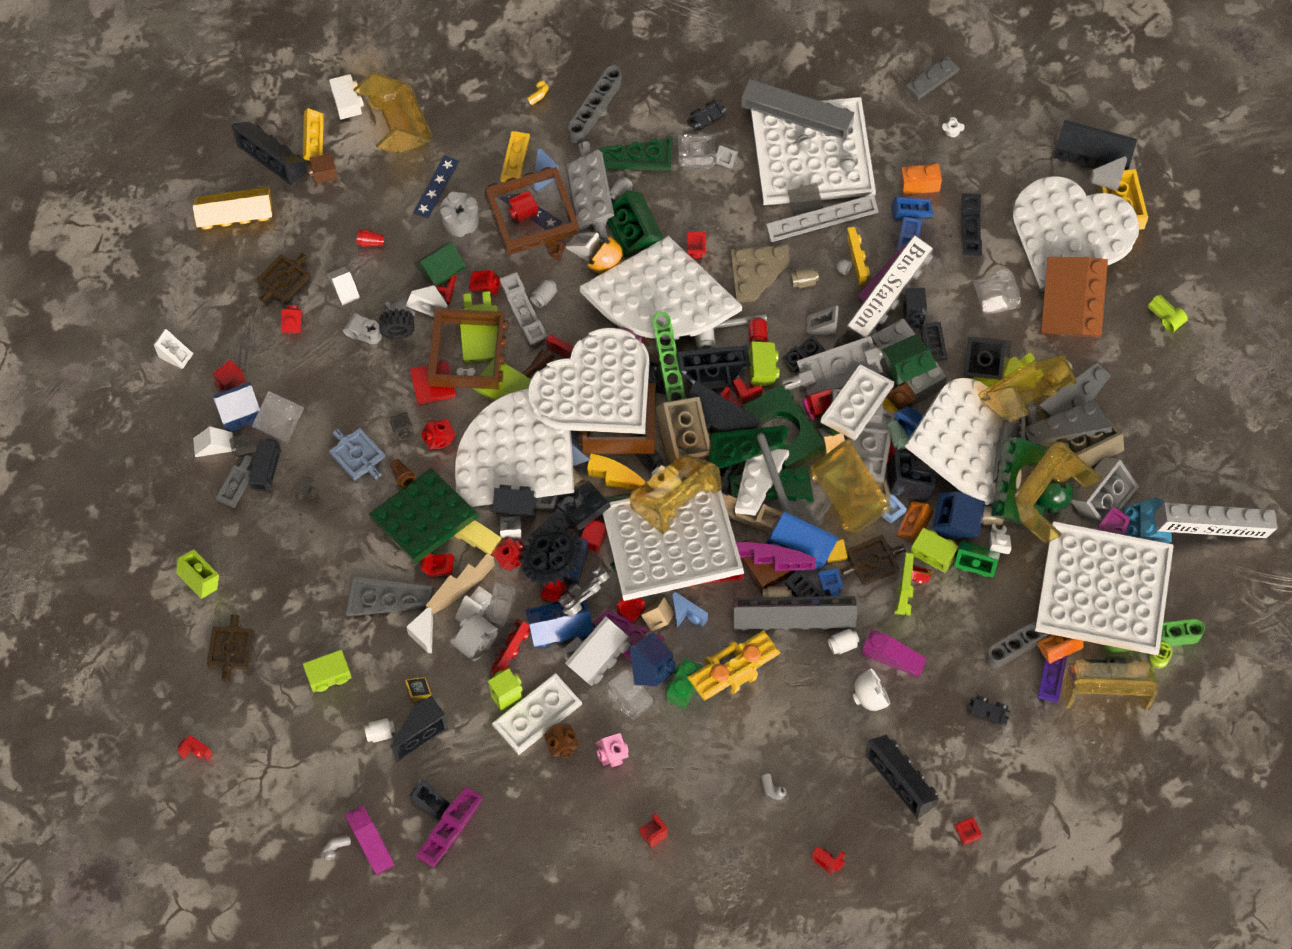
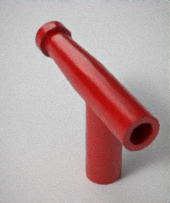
M457 274L449 278L447 287H436L440 294H445L443 299L447 305L451 302Z

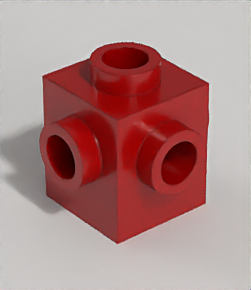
M448 419L427 422L421 433L422 439L427 444L429 450L449 446L456 435Z
M509 537L501 541L499 547L491 553L501 568L511 571L522 565L519 560L522 558L520 552L525 551L523 548L524 544L520 540Z

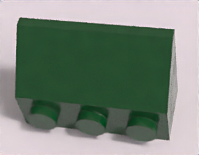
M626 190L612 203L614 216L608 218L607 223L615 240L622 248L624 258L634 256L664 238L642 193Z

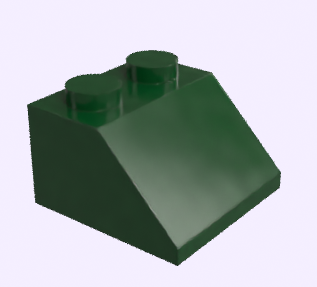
M917 334L881 349L896 385L937 368L930 349Z

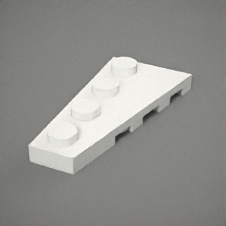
M777 449L771 451L778 473L782 469L784 460H787L789 456V450ZM763 454L746 460L735 506L736 513L756 515L766 497V492L773 485Z

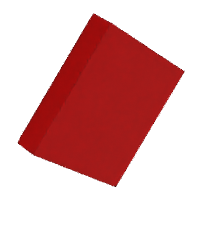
M448 361L439 362L438 374L451 375ZM429 365L410 368L418 405L456 397L454 387L429 386L427 378Z

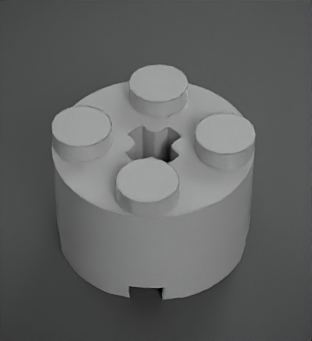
M451 192L440 205L441 221L447 233L462 237L469 232L471 234L477 229L479 213L475 198L466 193Z
M475 613L470 619L466 617L461 622V630L452 637L450 643L472 661H477L483 656L480 652L484 649L488 650L498 635L496 631L498 628L480 614Z

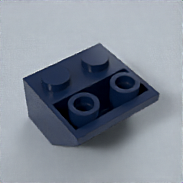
M960 492L940 493L932 528L944 539L979 537L986 502Z

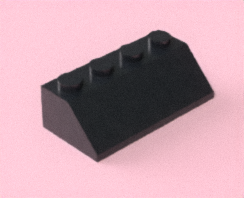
M1064 120L1054 158L1062 162L1074 163L1081 167L1096 169L1126 156L1125 171L1129 170L1138 139Z
M250 121L234 123L232 125L237 146L292 186L306 172L305 160L300 155L292 153L288 146L281 145L273 135L266 134L259 125L255 126Z
M695 381L687 399L700 397L708 433L761 428V420L698 381Z
M883 735L869 740L865 756L917 820L937 806L939 800L937 791L932 786L929 787L926 784L923 774L912 767L910 758L898 750L899 746L894 739H889L887 735Z

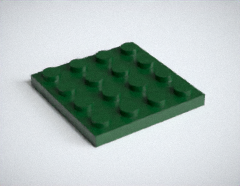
M432 468L369 513L370 519L415 564L479 517L478 513Z

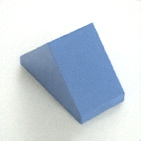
M538 149L535 173L540 172L546 167L558 168V165L542 149ZM554 179L535 183V190L539 191Z

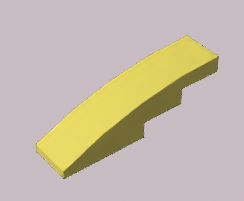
M475 520L454 535L457 539H463L474 548L477 546L490 555L502 541L500 536Z

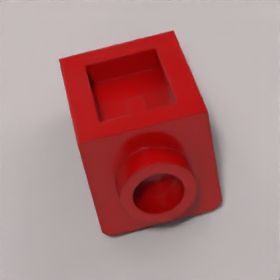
M492 270L474 271L471 273L469 289L472 292L489 290L493 295H497L501 284L500 278Z
M558 579L556 585L552 581H550L548 586L544 584L545 589L540 597L543 600L558 602V599L567 589L565 582L562 583Z
M191 735L180 742L177 750L183 759H185L189 752L198 759L203 757L207 761L213 755L209 747Z
M817 847L812 852L811 859L831 875L835 870L838 872L844 866L846 853L841 851L833 859V855L828 850H822L820 847Z

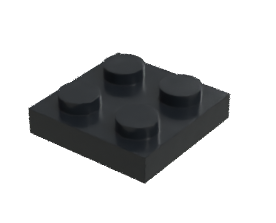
M589 480L557 504L579 531L611 507L610 503Z

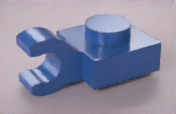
M838 568L818 572L823 594L829 592L830 597L840 596L839 590L843 589V583Z

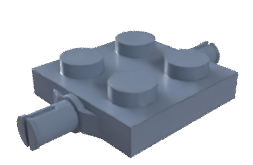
M360 428L347 436L340 429H336L333 432V435L339 442L329 453L354 481L367 472L375 480L381 476V473L375 466L385 458V454Z

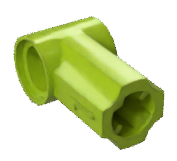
M1161 295L1153 298L1148 305V308L1162 320L1164 328L1171 333L1188 320L1186 313L1181 308H1174Z

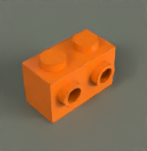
M939 164L908 165L901 168L900 183L903 195L940 192L942 178Z

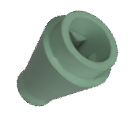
M894 420L887 427L890 431L894 447L898 450H904L911 436L899 424L898 420Z

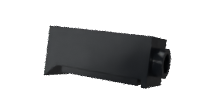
M273 439L259 440L248 481L252 483L251 490L273 493L270 485H272L281 453L279 442Z

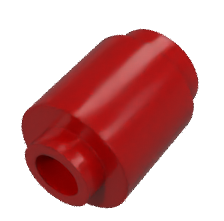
M753 318L748 323L750 343L768 341L767 322L762 318Z

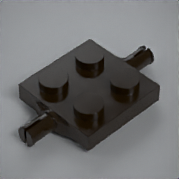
M301 253L293 260L280 254L256 279L257 284L266 290L259 297V300L266 303L271 296H274L287 303L311 277L310 273L301 267L307 256Z
M883 535L846 549L851 565L841 568V574L844 577L854 572L862 585L866 586L900 572L895 555L906 552L903 544L891 548Z
M234 614L231 615L230 626L212 627L207 666L209 668L222 669L221 680L224 682L230 681L231 670H249L254 631L253 629L239 627L238 621L240 616L237 614L235 616Z

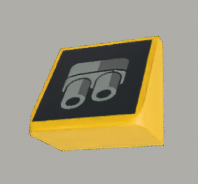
M425 677L405 680L412 703L432 695Z

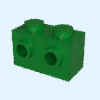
M961 541L954 567L993 578L1000 552L990 551L989 548Z
M684 658L682 664H677L674 671L676 676L673 681L669 680L665 689L668 702L684 709L687 708L696 690L688 680V677L702 669L703 665Z

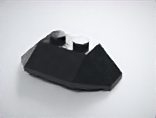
M747 345L676 353L679 371L692 386L695 381H698L709 389L733 387V381L739 379L750 365Z

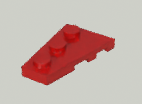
M518 618L516 619L514 625L517 628L508 634L505 643L507 647L506 649L502 648L489 672L491 675L494 676L501 670L509 669L507 664L511 658L514 659L520 650L518 647L522 640L525 641L530 633L529 624Z

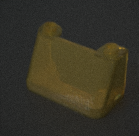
M849 439L841 442L811 466L812 471L809 472L815 482L819 481L843 519L840 523L846 532L850 531L854 535L894 509L864 464L861 456L857 453L854 444Z
M687 454L679 456L673 463L631 493L630 507L661 534H664L670 529L668 525L669 519L676 517L675 510L701 490L706 494L709 490L716 494L722 489L719 468L711 462Z

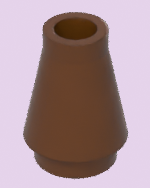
M395 459L390 463L399 486L404 488L415 480L414 472L405 466L400 459Z

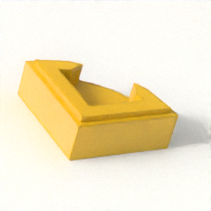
M844 539L836 542L827 559V563L847 560Z

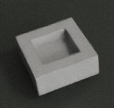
M723 144L719 145L714 163L732 169L739 150Z

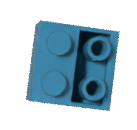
M1155 497L1124 507V514L1130 518L1125 535L1162 543L1172 542L1171 532L1157 531L1154 512L1166 502Z

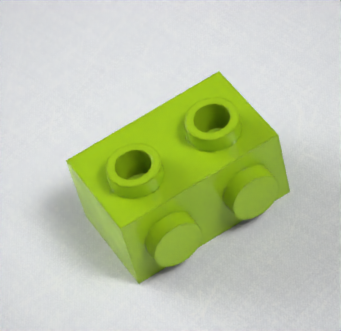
M752 342L748 351L750 385L773 386L775 380L779 379L780 374L779 367H776L779 354L778 350H775V343Z
M923 528L912 545L911 553L915 554V558L946 573L957 555L959 546L950 539L938 536L935 531Z
M194 549L178 558L176 574L201 599L217 590L219 574Z
M342 650L303 663L313 692H322L332 685H342L349 679H352Z
M510 669L497 672L488 681L490 696L501 712L522 700L521 692L523 689L520 685L522 682L516 673L512 674Z

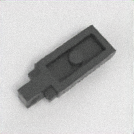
M246 455L241 464L237 463L232 467L216 497L218 502L233 508L236 507L249 483L254 462L253 457Z

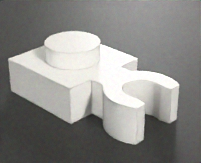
M995 524L992 525L988 537L990 551L1010 553L1011 540L1010 535H1005L1007 531L1006 526H1003L1002 530H998Z

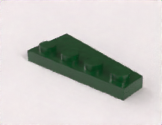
M668 136L662 140L657 138L650 139V142L639 143V141L632 142L631 145L626 146L619 144L601 147L597 150L602 152L605 168L671 171L673 136Z
M785 425L712 433L708 469L713 472L762 455L763 453L757 439L759 433L765 435L770 452L785 447L788 428Z
M808 466L780 470L778 474L788 501L807 499V502H814ZM743 474L729 476L732 497H738ZM773 484L766 492V497L777 500L778 495Z

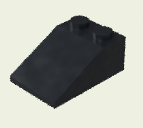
M432 695L428 698H422L417 702L390 745L396 763L448 730L446 716Z

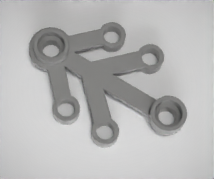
M599 565L590 571L591 579L582 590L577 582L567 588L568 592L574 595L575 598H571L567 593L558 599L560 604L564 606L562 610L564 614H567L569 617L577 614L582 609L580 603L600 590V584L610 577L604 567L601 568Z

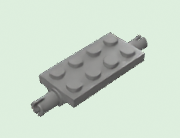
M582 142V144L578 145L581 158L567 163L576 218L581 230L588 227L594 228L595 232L599 234V242L603 243L604 240L607 241L608 239L605 227L607 220L614 216L603 155L600 150L591 153L590 143Z
M869 336L797 361L800 370L798 372L799 375L782 379L786 390H791L803 385L808 394L825 389H839L845 386L860 364L878 374H883L880 361L884 356L881 349L894 344V341L877 347L874 346L872 338Z
M883 402L857 439H850L844 477L857 479L855 487L857 494H860L861 487L863 489L862 494H867L869 481L884 483L891 444V435L887 425L895 420V413L884 410Z

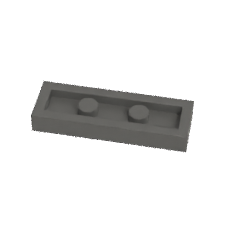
M946 56L906 84L905 89L918 101L959 72V67Z

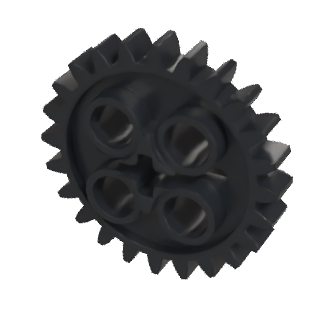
M556 525L554 530L548 526L546 532L540 529V535L534 533V539H527L529 545H523L525 551L520 552L522 558L519 561L522 564L521 569L526 577L530 578L532 582L536 581L538 585L544 582L548 586L550 581L556 585L558 579L563 583L565 576L571 578L570 572H577L575 566H581L579 560L584 559L582 552L585 550L577 533H574L571 528L567 530L565 526L560 530L558 525Z

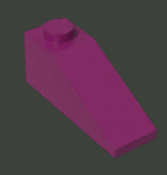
M873 629L870 630L863 646L862 656L916 677H920L927 658L891 636Z
M364 805L345 814L346 821L374 873L377 875L394 866L395 864Z

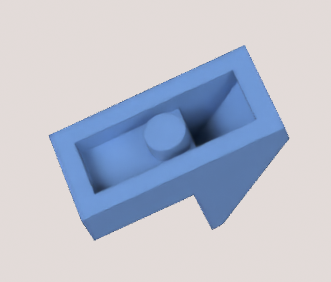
M677 592L672 594L677 628L686 616L695 625L699 624L703 627L707 623V612Z

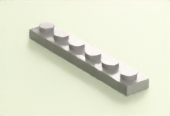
M873 194L768 223L765 226L771 243L879 212Z

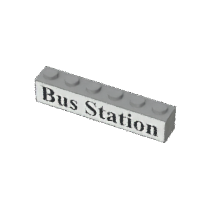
M914 235L849 322L846 331L859 340L876 334L878 331L875 329L878 325H883L888 319L887 313L889 310H894L900 302L898 298L901 294L905 295L906 288L911 287L909 283L912 279L917 280L922 273L921 267L924 264L928 265L933 258V247Z
M1164 503L1154 512L1156 529L1162 532L1267 538L1278 529L1275 510Z

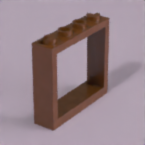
M546 167L540 172H529L523 175V177L517 179L515 177L509 178L503 183H492L485 188L484 195L507 256L579 233L580 227L557 167ZM553 178L570 223L511 241L494 196Z
M435 309L427 376L429 386L499 390V383L503 382L504 372L501 371V365H505V354H502V351L507 346V337L504 336V331H508V320H505L504 312ZM444 323L498 326L493 377L438 374Z
M648 383L646 437H590V431H583V434H579V446H583V454H655L656 383Z

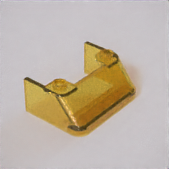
M371 72L353 89L355 93L367 96L369 105L375 110L382 111L390 132L376 144L377 148L400 154L424 146L432 140V135L415 94L408 84L376 72Z
M1065 354L1023 365L981 391L978 396L980 401L1000 418L1012 422L1028 415L1025 406L1044 395L1047 397L1054 396L1061 387L1076 384L1077 381Z
M1056 442L1048 447L1015 493V501L1021 522L1044 543H1048L1062 535L1059 530L1033 507L1051 480L1054 479L1057 482L1063 483L1072 476L1087 488L1102 479L1098 473L1061 442Z
M1076 660L1069 666L1066 674V706L1071 708L1076 693L1144 695L1145 710H1150L1158 693V683L1154 669L1147 662L1120 664L1088 663L1084 660Z

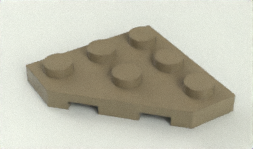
M788 245L731 249L736 300L738 302H753L760 297V294L789 266Z

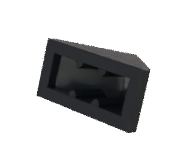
M423 779L419 780L409 795L412 806L436 820L441 818L450 804Z

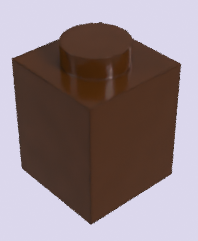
M332 153L310 158L311 166H308L310 177H314L316 183L338 179Z

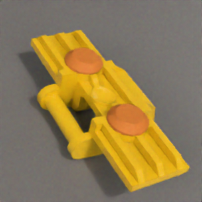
M763 630L744 643L738 645L735 641H732L728 647L711 657L704 658L706 666L690 675L688 680L704 701L729 685L732 688L730 692L734 694L739 691L740 685L743 683L755 681L758 675L756 669L781 652ZM732 653L735 655V658L727 663H719L720 660Z

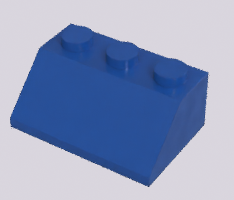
M783 512L773 524L765 544L777 545L816 558L815 570H820L825 565L839 537L789 513Z
M586 600L580 603L582 609L571 617L563 613L564 606L560 602L525 609L534 647H545L553 642L563 643L576 637H588L593 632V626Z

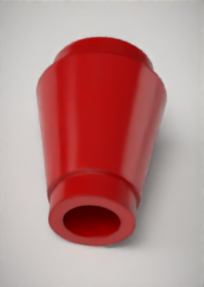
M364 228L363 230H358L356 245H361V247L383 246L384 235Z

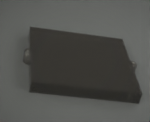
M817 182L805 186L801 184L800 187L787 190L793 217L823 208Z

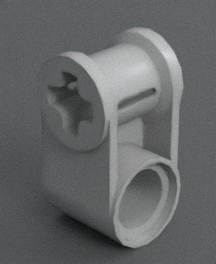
M355 313L351 314L343 329V333L346 336L369 344H377L382 339L377 321Z

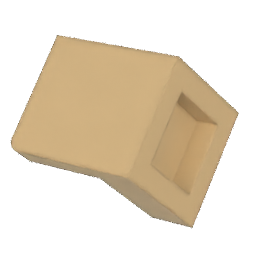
M665 597L649 603L641 616L652 632L668 625L674 615V611Z

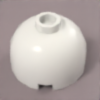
M873 669L867 670L858 676L854 684L855 693L852 694L857 705L862 704L865 709L870 711H878L890 705L887 692L884 687L882 688L880 679Z

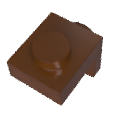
M907 381L901 385H895L888 393L891 402L897 409L913 402L917 398Z

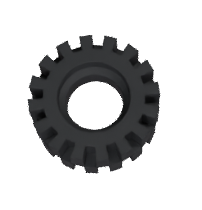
M395 309V311L388 310V313L386 311L383 312L379 317L380 334L388 339L390 337L392 339H396V337L402 339L403 336L406 338L408 335H412L415 331L413 313H410L408 310L405 311V309L400 311L398 309Z

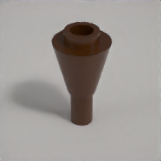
M542 348L531 365L522 374L526 377L531 376L535 371H539L545 368L548 363L553 362L555 356L549 349L544 350Z

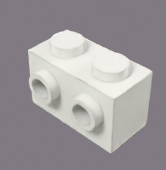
M351 74L330 79V86L340 120L362 114L360 107L364 106L361 95L357 96L356 92L359 91L357 81L352 80Z

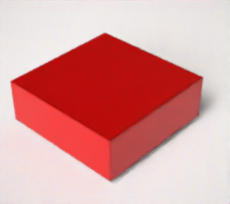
M974 817L954 825V829L963 845L982 837Z

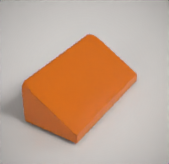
M911 502L896 535L914 543L921 530L927 528L933 515V510L929 504Z
M1051 635L1037 642V646L1049 664L1084 647L1083 640L1058 635Z

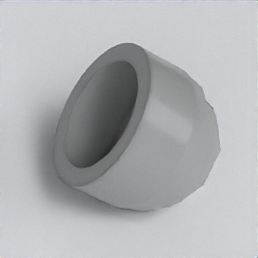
M806 134L800 135L797 138V148L801 151L809 150L812 143L811 138Z
M851 155L843 156L840 161V168L846 172L852 171L855 168L854 158Z
M844 258L840 259L836 265L837 270L841 274L847 275L852 267V261Z

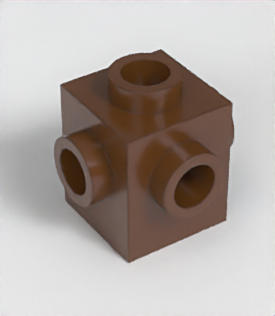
M556 724L543 734L552 757H569L579 747L576 735L570 724Z

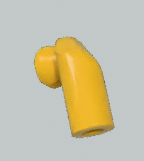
M545 81L538 82L536 84L538 90L527 97L531 105L541 100L547 93L549 87Z

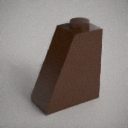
M754 538L750 539L749 541H747V540L742 541V542L761 543V542L757 541V540L754 539ZM740 557L742 566L761 593L762 588L775 586L796 572V570L775 571L774 564H754L753 557Z

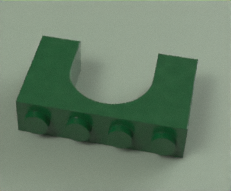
M782 384L742 407L743 410L761 420V425L770 420L782 418L791 421L799 431L797 438L785 447L780 448L782 450H789V456L787 460H784L782 469L800 467L825 452L826 443L823 440L822 434L817 433L812 420L806 418L803 408L800 404L794 402L791 392L788 389L786 390Z
M1018 437L1005 438L1002 447V458L999 464L998 479L995 485L996 490L991 516L1027 527H1041L1044 507L1024 501L1017 491L1016 479L1018 472L1024 465L1038 469L1052 468L1055 449Z

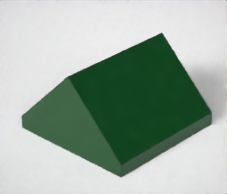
M452 242L443 244L414 263L435 287L466 268V264Z

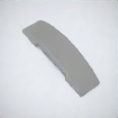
M516 272L499 279L510 308L529 344L532 345L546 339L548 335L535 314L518 273Z

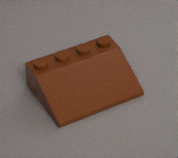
M1047 257L1041 334L1097 339L1102 336L1108 259Z

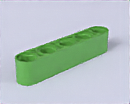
M658 312L652 317V328L666 401L672 402L671 395L674 392L680 394V400H684L685 393L679 371L671 319L667 313ZM659 315L666 318V323L662 327L656 323ZM664 334L670 339L669 344L666 346L660 343V337ZM666 354L673 356V362L670 365H666L663 361ZM670 373H674L677 377L674 384H669L667 381V376Z
M1198 619L1164 622L1161 642H1165L1170 646L1198 643L1205 631L1204 623ZM1190 629H1195L1198 634L1192 633ZM1170 631L1176 632L1178 636L1171 635ZM1103 645L1104 649L1110 653L1133 651Z

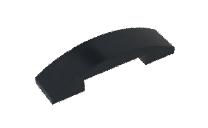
M962 193L961 246L963 257H982L981 194Z

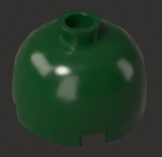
M1058 483L1033 485L1034 499L1038 506L1047 509V513L1057 514L1060 509L1067 508L1071 504L1073 485L1066 484L1065 487Z

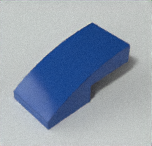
M909 217L903 218L896 252L908 241L910 242L914 235L919 238L922 220Z

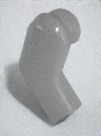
M771 774L761 776L764 793L775 800H782L786 796L787 792L784 787L773 785Z
M349 835L331 838L322 848L324 858L332 860L335 858L336 854L334 851L337 848L350 845Z

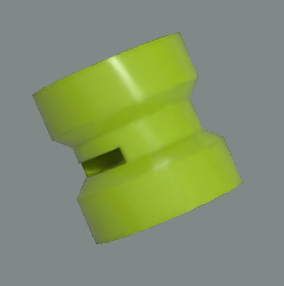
M1160 642L1158 655L1149 654L1150 664L1155 668L1167 666L1173 653L1171 646L1165 642Z

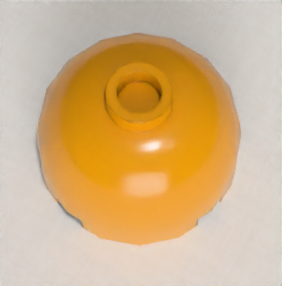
M610 236L607 239L610 242L608 244L605 242L591 259L594 263L592 265L588 263L587 265L589 269L597 274H603L622 263L620 261L623 255L622 248Z

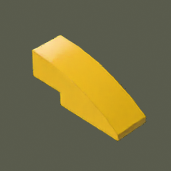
M590 454L587 467L588 476L605 479L607 487L645 493V480L637 473L615 460Z

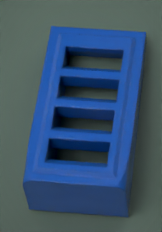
M895 196L891 203L893 219L933 216L931 199Z

